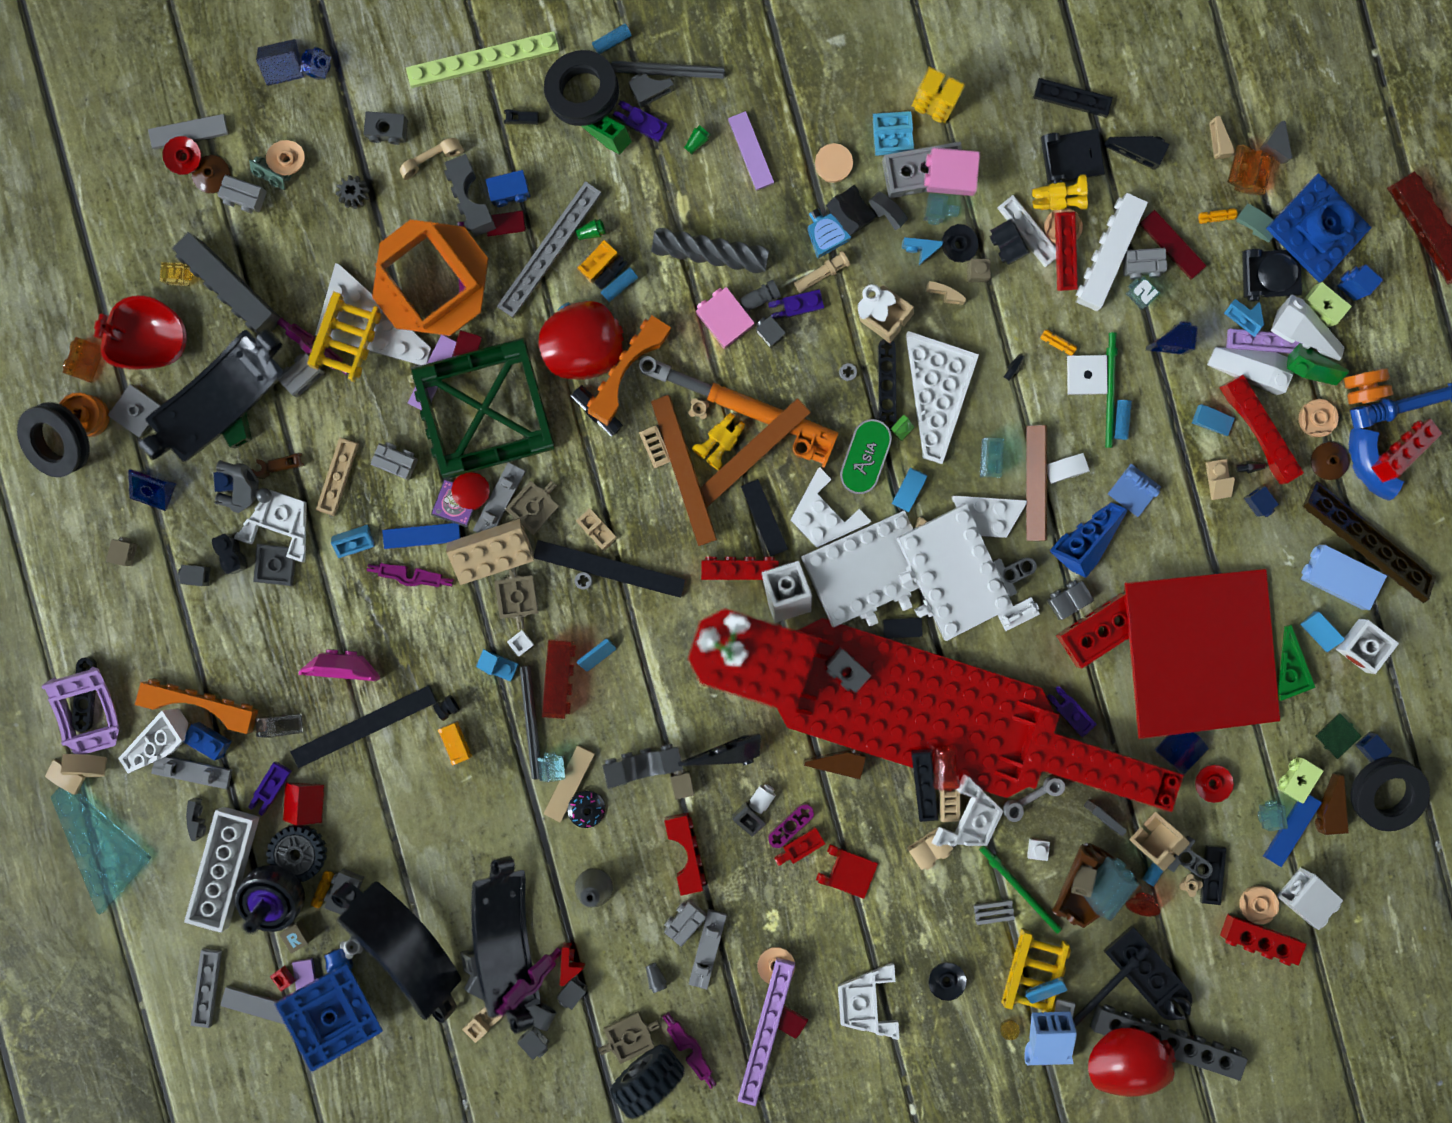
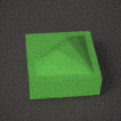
M903 415L892 426L891 430L902 441L913 430L914 426Z

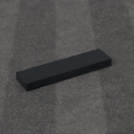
M1042 78L1037 80L1033 99L1105 118L1108 117L1113 99L1110 96Z
M759 479L741 486L770 557L788 550Z
M931 749L912 750L919 822L939 821Z

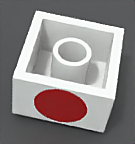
M1358 619L1344 637L1345 640L1338 645L1336 650L1364 672L1376 674L1399 643L1369 620Z

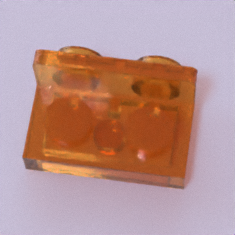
M75 337L70 344L68 358L63 363V373L92 383L102 357L101 346Z

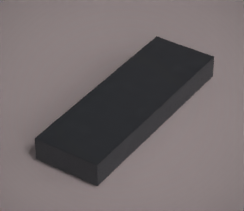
M1205 845L1204 859L1211 864L1213 871L1209 877L1202 878L1203 887L1201 888L1200 902L1203 904L1221 905L1227 849L1225 847ZM1206 864L1203 865V874L1208 871Z

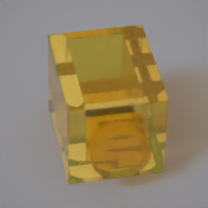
M161 262L160 282L166 285L190 286L193 273L190 272V267L186 264Z

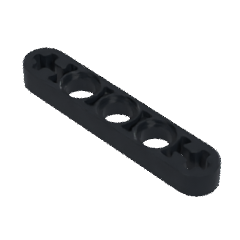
M882 339L877 348L878 420L885 422L886 415L882 416V413L893 412V416L889 415V422H892L894 425L897 422L896 346L894 341L888 342V345L892 347L888 350V356L892 355V358H881V355L885 356V349L881 348V346H884L885 342H887L885 339ZM884 361H889L892 364V369L888 372L884 371L881 367ZM884 380H889L892 383L891 390L886 391L882 388ZM883 400H891L893 406L890 410H885L882 407Z

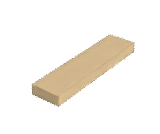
M339 438L317 504V511L336 516L359 447L358 443Z
M579 745L577 746L564 771L565 777H561L543 813L544 815L558 822L562 821L568 809V803L575 795L595 753Z

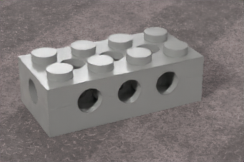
M961 141L884 155L882 164L888 197L896 198L927 192V186H924L925 174L928 173H923L920 169L926 168L929 171V166H926L927 154H930L932 148L962 151ZM907 171L910 176L906 177L901 172Z

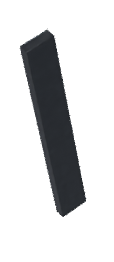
M537 540L533 555L534 559L679 598H681L686 580Z
M430 685L290 751L299 769L438 701Z

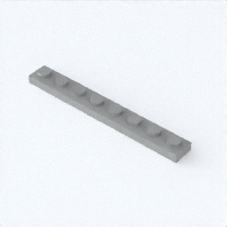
M584 182L497 305L499 309L514 319L602 193L588 182Z

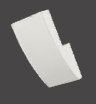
M1084 453L1047 465V475L1051 484L1090 471Z

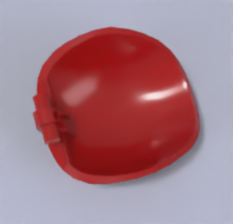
M131 296L122 299L112 308L109 317L99 314V318L95 321L94 337L102 339V358L108 364L120 368L146 370L164 367L176 362L182 356L186 347L187 333L180 317L162 302L148 296Z
M595 301L573 303L557 311L544 323L539 333L540 352L546 366L555 375L566 379H591L609 372L614 365L617 366L620 362L622 341H624L622 333L624 332L622 326H619L617 318L614 319L612 313L603 304Z
M1131 1028L1115 1029L1100 1039L1090 1054L1088 1061L1090 1080L1096 1089L1109 1094L1125 1097L1150 1095L1165 1088L1173 1081L1174 1069L1172 1063L1176 1061L1174 1057L1175 1052L1167 1040H1162L1160 1043L1157 1038L1145 1031Z

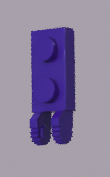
M619 101L618 106L630 112V115L627 118L620 112L614 111L613 116L625 123L626 126L660 142L668 124L635 106L632 107L624 101Z
M820 289L768 303L769 308L784 305L785 311L773 313L771 315L773 319L789 318L824 309Z
M1060 686L1056 687V692L1065 700L1059 704L1051 694L1047 696L1048 700L1083 738L1097 724Z
M277 761L273 762L253 794L254 797L248 808L251 810L255 808L257 802L261 799L265 802L259 809L258 814L264 815L292 771Z

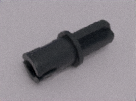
M619 255L609 267H605L606 270L594 281L595 285L602 290L613 278H617L616 275L628 265L627 261H624V258Z

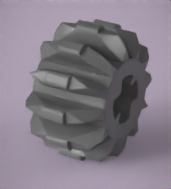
M348 175V181L341 178L343 184H337L336 186L340 189L336 192V195L340 197L339 202L341 204L345 203L346 208H350L352 205L354 209H357L358 203L364 206L362 200H369V197L365 195L370 192L366 188L367 183L364 180L361 181L359 176L353 179L351 175ZM352 189L355 191L354 195L350 193Z

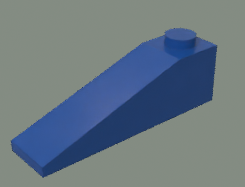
M1109 503L1093 514L1091 520L1076 526L1077 529L1069 535L1067 533L1063 535L1050 552L1070 571L1086 578L1100 561L1127 513V509L1114 503Z

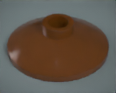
M206 155L201 157L199 167L192 172V180L201 191L209 194L218 193L220 186H222L224 175L231 176L230 168L222 158L215 155ZM210 169L211 174L206 175V172Z
M1326 442L1320 444L1311 455V468L1321 479H1338L1346 473L1349 467V455L1345 448L1338 443ZM1332 457L1335 459L1334 464L1330 462Z

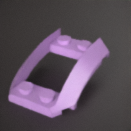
M92 666L90 670L59 679L54 677L42 684L41 687L45 689L49 697L48 701L58 722L62 746H68L74 754H88L116 745L119 733L118 719L111 695L98 668ZM96 690L104 708L108 726L77 735L76 730L72 727V714L66 698Z

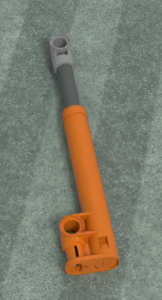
M646 356L640 360L639 367L645 376H651L663 382H672L707 396V400L710 402H715L720 406L769 425L784 411L727 387H722L717 383L710 385L671 369L672 366L654 360L652 357ZM644 363H653L654 366L652 370H644ZM803 419L789 432L796 436L792 451L795 456L809 461L812 459L822 463V467L825 468L839 432ZM803 443L806 446V452L799 453L796 450V445Z

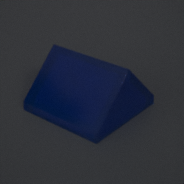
M295 39L258 47L256 61L267 86L304 78Z
M130 469L128 471L129 498L166 511L176 483L140 470Z
M1191 732L1168 735L1154 750L1179 774L1185 775L1209 748L1200 736Z

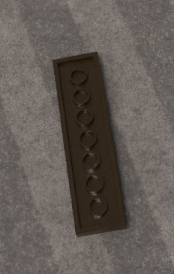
M1316 481L1311 485L1303 504L1308 513L1314 515L1323 525L1334 531L1338 537L1345 540L1353 549L1360 552L1368 561L1380 568L1384 574L1395 580L1399 586L1406 589L1414 598H1417L1422 603L1430 599L1436 579L1433 573L1321 483Z

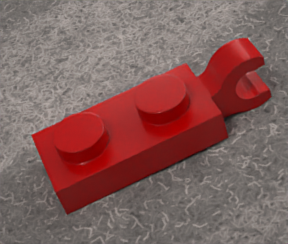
M816 827L784 845L785 852L775 856L774 859L778 866L788 860H791L794 864L826 843Z

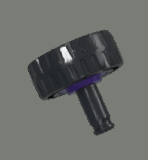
M265 865L255 868L246 876L235 895L236 908L245 921L242 926L243 930L248 934H255L258 930L277 932L289 927L294 922L304 906L305 892L303 885L292 872L283 867Z

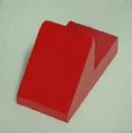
M563 943L560 986L567 984L584 969L586 964L570 962L574 961V949H571V943Z

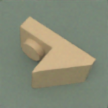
M1227 459L1206 462L1211 500L1232 497L1235 479L1229 476Z

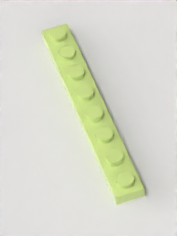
M555 31L406 67L410 87L416 88L560 51Z

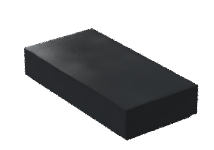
M922 618L884 619V638L923 637Z

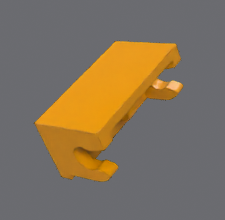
M603 240L577 269L593 283L606 270L605 267H609L619 256L618 252Z
M458 721L438 729L452 765L472 757Z

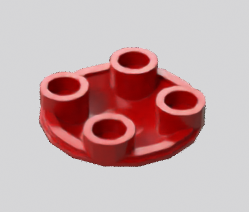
M474 472L465 473L458 476L453 482L451 488L452 498L462 508L477 510L487 501L490 487L487 480L480 474Z

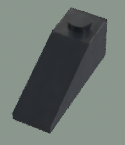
M1158 136L1109 137L1103 144L1104 147L1153 170L1160 166L1170 145Z

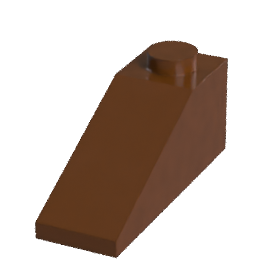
M851 748V751L844 750L804 759L803 764L807 767L861 779L866 757L861 751Z
M1332 773L1321 800L1322 803L1317 810L1315 826L1318 832L1324 835L1347 834L1349 832L1344 776Z

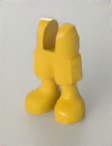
M1086 174L1080 175L1077 183L1071 186H1066L1064 182H1059L1032 189V196L1037 198L1032 202L1033 208L1065 210L1067 206H1076L1081 210L1087 209L1088 189ZM1066 195H1077L1075 197L1066 198Z
M729 413L709 431V439L706 442L695 444L692 447L693 452L705 459L712 447L719 443L717 449L706 460L709 465L718 471L723 466L721 459L724 452L733 449L746 425L741 421L736 425L733 432L728 430L726 427L731 424L735 417L732 413Z

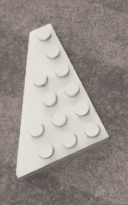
M335 263L315 335L317 336L332 292L334 291L340 293L347 304L372 312L374 306L380 309L382 317L380 323L375 325V337L373 342H369L367 348L369 351L417 365L427 364L432 348L413 331L396 329L372 298L373 294L341 265ZM343 310L339 311L337 316L338 321L363 330L366 329L369 321L367 318ZM337 328L333 329L330 335L333 340L359 348L362 340L360 336Z
M908 331L906 340L923 458L943 464L979 354Z

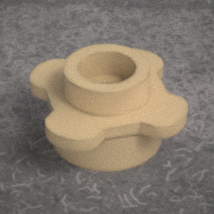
M692 399V406L688 412L689 415L705 419L707 417L706 410L709 407L708 401Z
M1188 874L1182 880L1179 887L1181 890L1188 892L1190 897H1194L1198 889L1203 887V883L1200 880H1196L1193 874Z

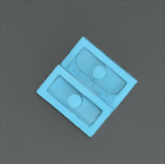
M911 111L873 114L875 156L914 150Z

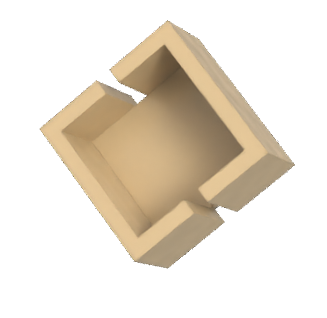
M882 285L880 289L890 291L896 300L895 304L887 306L888 315L886 320L879 321L872 315L863 320L860 316L859 318L863 324L891 343L901 331V326L904 327L914 315V307Z
M1155 812L1144 823L1152 833L1148 835L1143 828H1140L1129 840L1161 870L1165 871L1175 860L1173 857L1175 853L1179 856L1190 842Z

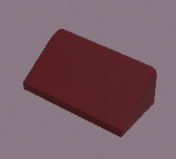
M523 210L492 214L496 229L487 232V237L526 231Z
M460 330L452 357L478 350L482 337Z
M784 1005L777 1029L797 1039L809 1019Z

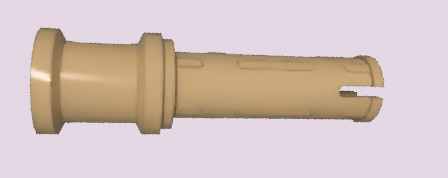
M840 251L838 256L831 260L827 259L824 265L794 282V285L798 292L802 293L825 277L836 275V272L845 266H851L844 252Z

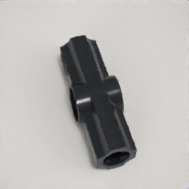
M583 385L578 387L571 395L573 400L585 410L584 412L611 437L623 427L615 416L607 426L588 414L589 407L587 404L593 395Z

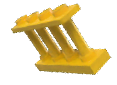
M333 291L307 365L318 370L319 366L326 365L349 373V380L355 382L356 378L359 379L361 376V364L368 357L369 349L367 348L369 342L374 340V328L376 324L380 323L382 313H380V309L377 306H374L372 312L347 304L340 293ZM343 310L369 319L366 329L363 330L338 321L339 311ZM337 328L362 337L359 348L333 340L330 336L332 330ZM330 346L356 355L353 365L350 366L326 358L324 355L326 347L329 348Z
M1021 929L1001 1002L1008 1009H1012L1014 1004L1020 1003L1042 1009V1012H1054L1056 1006L1054 1001L1058 995L1045 999V1002L1039 1001L1032 1004L1027 997L1018 995L1017 990L1022 984L1035 987L1045 983L1024 977L1022 974L1023 968L1027 966L1052 972L1051 980L1059 977L1063 978L1066 971L1065 961L1070 956L1071 948L1064 940L1061 941L1060 947L1034 940L1029 930ZM1033 947L1058 954L1055 965L1030 959L1027 956L1028 950Z

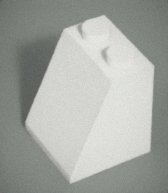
M799 561L762 572L767 601L774 623L811 612V593Z
M1301 867L1277 895L1283 903L1317 930L1328 923L1329 917L1339 910L1343 902L1316 875Z

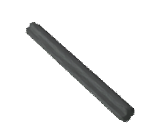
M628 61L611 62L615 73H646L648 75L723 79L725 76V68L717 66Z
M521 666L520 675L531 778L536 780L542 778L531 667Z

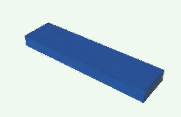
M455 523L382 530L384 549L445 544L461 538L460 525Z
M1311 795L1307 797L1304 804L1297 801L1263 856L1282 867L1322 802Z

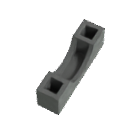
M464 154L444 162L447 170H444L447 180L453 183V187L450 188L454 197L459 199L460 203L457 206L461 215L464 214L466 217L464 224L467 231H471L474 237L496 229L486 204H476L468 199L469 187L477 178L467 155Z

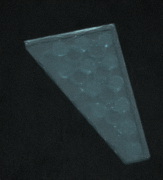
M59 787L50 798L95 910L100 915L152 857L79 792L73 795Z

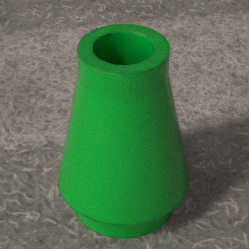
M699 125L693 129L684 148L693 155L695 151L709 141L708 138L711 134Z
M594 219L581 228L576 229V234L579 240L602 237V235L606 234L602 220Z

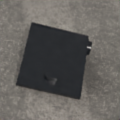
M1098 128L1065 135L1050 133L1040 137L1048 184L1078 180V177L1082 174H1086V178L1105 175Z
M1249 249L1242 251L1244 298H1248V302L1259 301L1260 298L1302 295L1301 264L1287 250L1262 251V249ZM1276 253L1290 256L1298 267L1296 282L1292 287L1281 292L1266 289L1259 283L1258 269L1261 262L1269 255Z

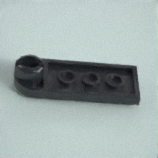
M1131 925L1103 951L1121 970L1128 963L1127 960L1132 955L1135 956L1144 946L1148 947L1151 952L1141 961L1142 964L1137 969L1134 968L1126 977L1161 1017L1167 1020H1185L1184 1015L1174 1006L1172 1001L1175 1000L1184 1012L1190 1016L1192 1010V995L1190 991Z

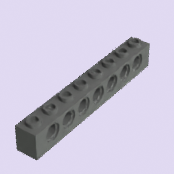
M1107 1004L1096 1006L1090 1024L1094 1032L1106 1035L1115 1029L1130 1028L1132 1025H1136L1137 1030L1147 1033L1154 1031L1153 1036L1160 1043L1162 1040L1172 1037L1169 1045L1173 1047L1176 1060L1241 1081L1248 1059L1242 1054L1240 1049L1235 1047L1225 1048L1222 1043L1217 1041L1207 1042L1202 1036L1194 1035L1193 1037L1184 1030L1178 1028L1176 1031L1169 1029L1170 1027L1164 1023L1159 1022L1158 1025L1151 1023L1150 1019L1140 1016V1019L1133 1017L1132 1013L1122 1010V1012L1115 1011L1114 1007ZM1118 1019V1023L1111 1026L1112 1020ZM1190 1043V1048L1184 1050V1046ZM1209 1050L1207 1055L1202 1056L1203 1051ZM1223 1056H1227L1224 1062H1220Z

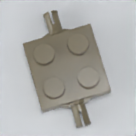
M530 480L505 510L512 515L514 520L520 519L523 527L535 535L560 507L549 495L557 486L550 481L542 489Z
M516 567L509 569L510 577L494 582L500 619H516L517 630L526 629L524 617L530 614H537L539 610L533 575L517 576Z
M637 1011L604 1027L608 1044L598 1048L600 1055L602 1056L612 1051L619 1063L622 1064L655 1048L651 1032L661 1028L658 1020L647 1025L643 1021L640 1012Z

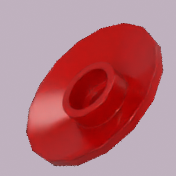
M176 136L170 139L164 146L162 152L163 161L171 172L178 175H188L199 167L201 150L198 144L191 138ZM183 154L187 155L186 160H182Z
M1208 765L1201 769L1196 776V791L1207 802H1222L1233 791V777L1223 766ZM1214 779L1215 784L1213 786H1210V780Z

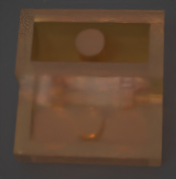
M1244 144L1237 145L1228 183L1235 186L1234 190L1251 195H1265L1275 157L1264 151H1255Z

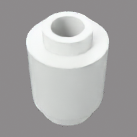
M767 784L764 786L759 785L750 799L751 803L749 806L754 811L762 814L775 798V790Z

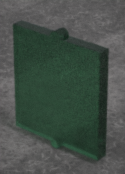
M1340 713L1315 735L1324 745V749L1328 750L1336 759H1339L1362 737L1353 727V723H1349Z

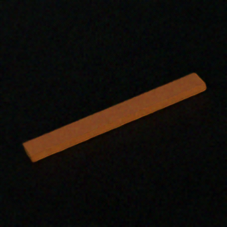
M666 395L653 400L651 403L697 544L702 546L717 541L671 397Z
M798 398L701 487L707 507L811 413Z

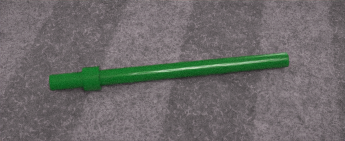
M1115 332L1109 333L1108 348H1106L1108 373L1105 448H1113L1116 356H1118V348H1116L1117 333Z
M981 846L979 851L988 859V863L992 868H996L1056 934L1060 933L1062 928L1006 869L1001 863L1002 860L997 855H993L986 846Z

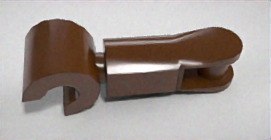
M302 453L268 460V463L256 459V463L261 465L262 468L259 472L251 470L257 478L265 479L269 476L270 472L274 473L303 467L304 463L301 461ZM293 459L294 464L290 465L289 460Z

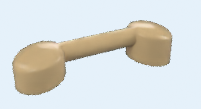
M447 138L413 159L406 160L400 167L403 179L408 180L418 172V165L442 151L446 157L462 154L464 149L460 141L456 138Z

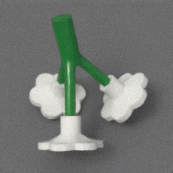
M731 614L729 618L725 619V624L728 625L732 632L730 642L727 643L726 647L719 644V635L715 628L704 630L698 640V645L701 646V650L704 652L717 647L722 650V656L725 658L727 665L734 664L740 666L743 659L747 657V652L743 650L744 646L742 643H734L736 634L744 632L749 628L750 623L743 616Z

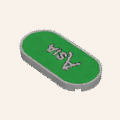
M869 419L863 421L854 431L840 473L843 486L852 493H867L878 482L892 440L889 428L880 420Z

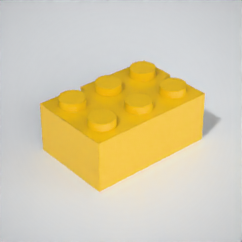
M929 67L917 91L912 107L921 114L926 113L932 116V119L937 122L946 123L964 84L948 77L941 93H938L937 91L945 75Z

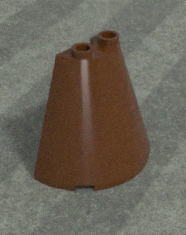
M1085 843L1078 849L1052 911L1058 917H1066L1071 924H1077L1085 928L1140 890L1142 886L1129 870L1125 871L1119 865L1120 862L1111 854L1094 844ZM1081 865H1089L1094 870H1097L1091 898L1071 893L1074 877Z

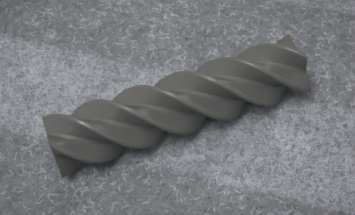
M658 228L654 231L651 252L659 256L670 254L676 259L689 258L696 263L708 261L714 266L727 265L734 270L746 268L752 273L765 272L769 250L760 245L749 247L743 242L729 243L722 238L711 240L705 235H695L692 237L687 232L678 231L672 233L667 228Z

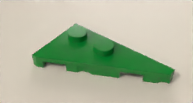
M1292 625L1284 626L1278 685L1279 701L1316 688Z

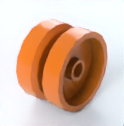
M1388 368L1344 378L1345 388H1359V391H1354L1347 395L1349 405L1361 402L1362 404L1374 402L1394 395L1392 385L1378 386V383L1387 381L1390 378Z
M72 393L65 396L59 403L69 409L80 420L88 437H95L101 434L109 424L110 417L108 414L110 411L106 403L100 398L84 393Z

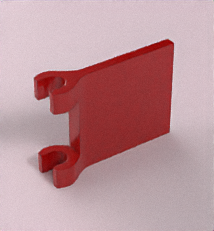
M829 844L827 852L837 858L830 876L828 877L818 872L817 882L864 899L878 863Z

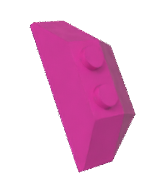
M326 649V652L318 654L299 670V675L367 681L380 680V675L363 655H357L356 651H345V654H340L338 650Z

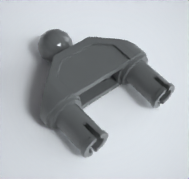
M223 460L218 461L216 471L231 475L234 479L233 497L218 492L215 497V504L229 507L233 512L240 513L250 506L256 498L261 503H267L271 500L272 494L267 488L259 489V480L247 465L241 463L235 465Z

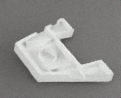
M820 467L817 469L791 518V521L816 548L871 522L860 509L844 522L817 493L832 479Z
M270 490L272 494L271 500L267 503H258L254 513L244 522L243 528L240 532L236 533L234 539L253 544L258 527L261 526L292 537L286 557L305 562L307 502Z
M963 775L956 790L970 796L971 799L955 832L941 827L938 828L932 841L936 846H987L1002 816L1003 810L970 777Z
M889 963L838 984L840 1024L842 1026L873 1032L881 1036H889L896 1040L900 1039L898 1020L878 1021L876 983L896 982L894 963Z

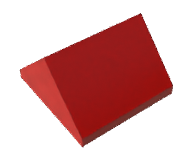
M286 782L283 821L294 825L322 823L324 784Z

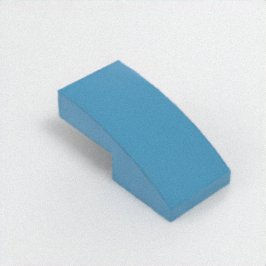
M910 467L892 504L909 512L927 475Z

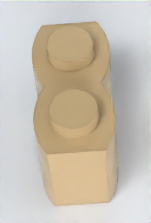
M939 827L907 848L921 870L932 868L936 864L935 861L937 859H945L952 853V846H936L932 843Z

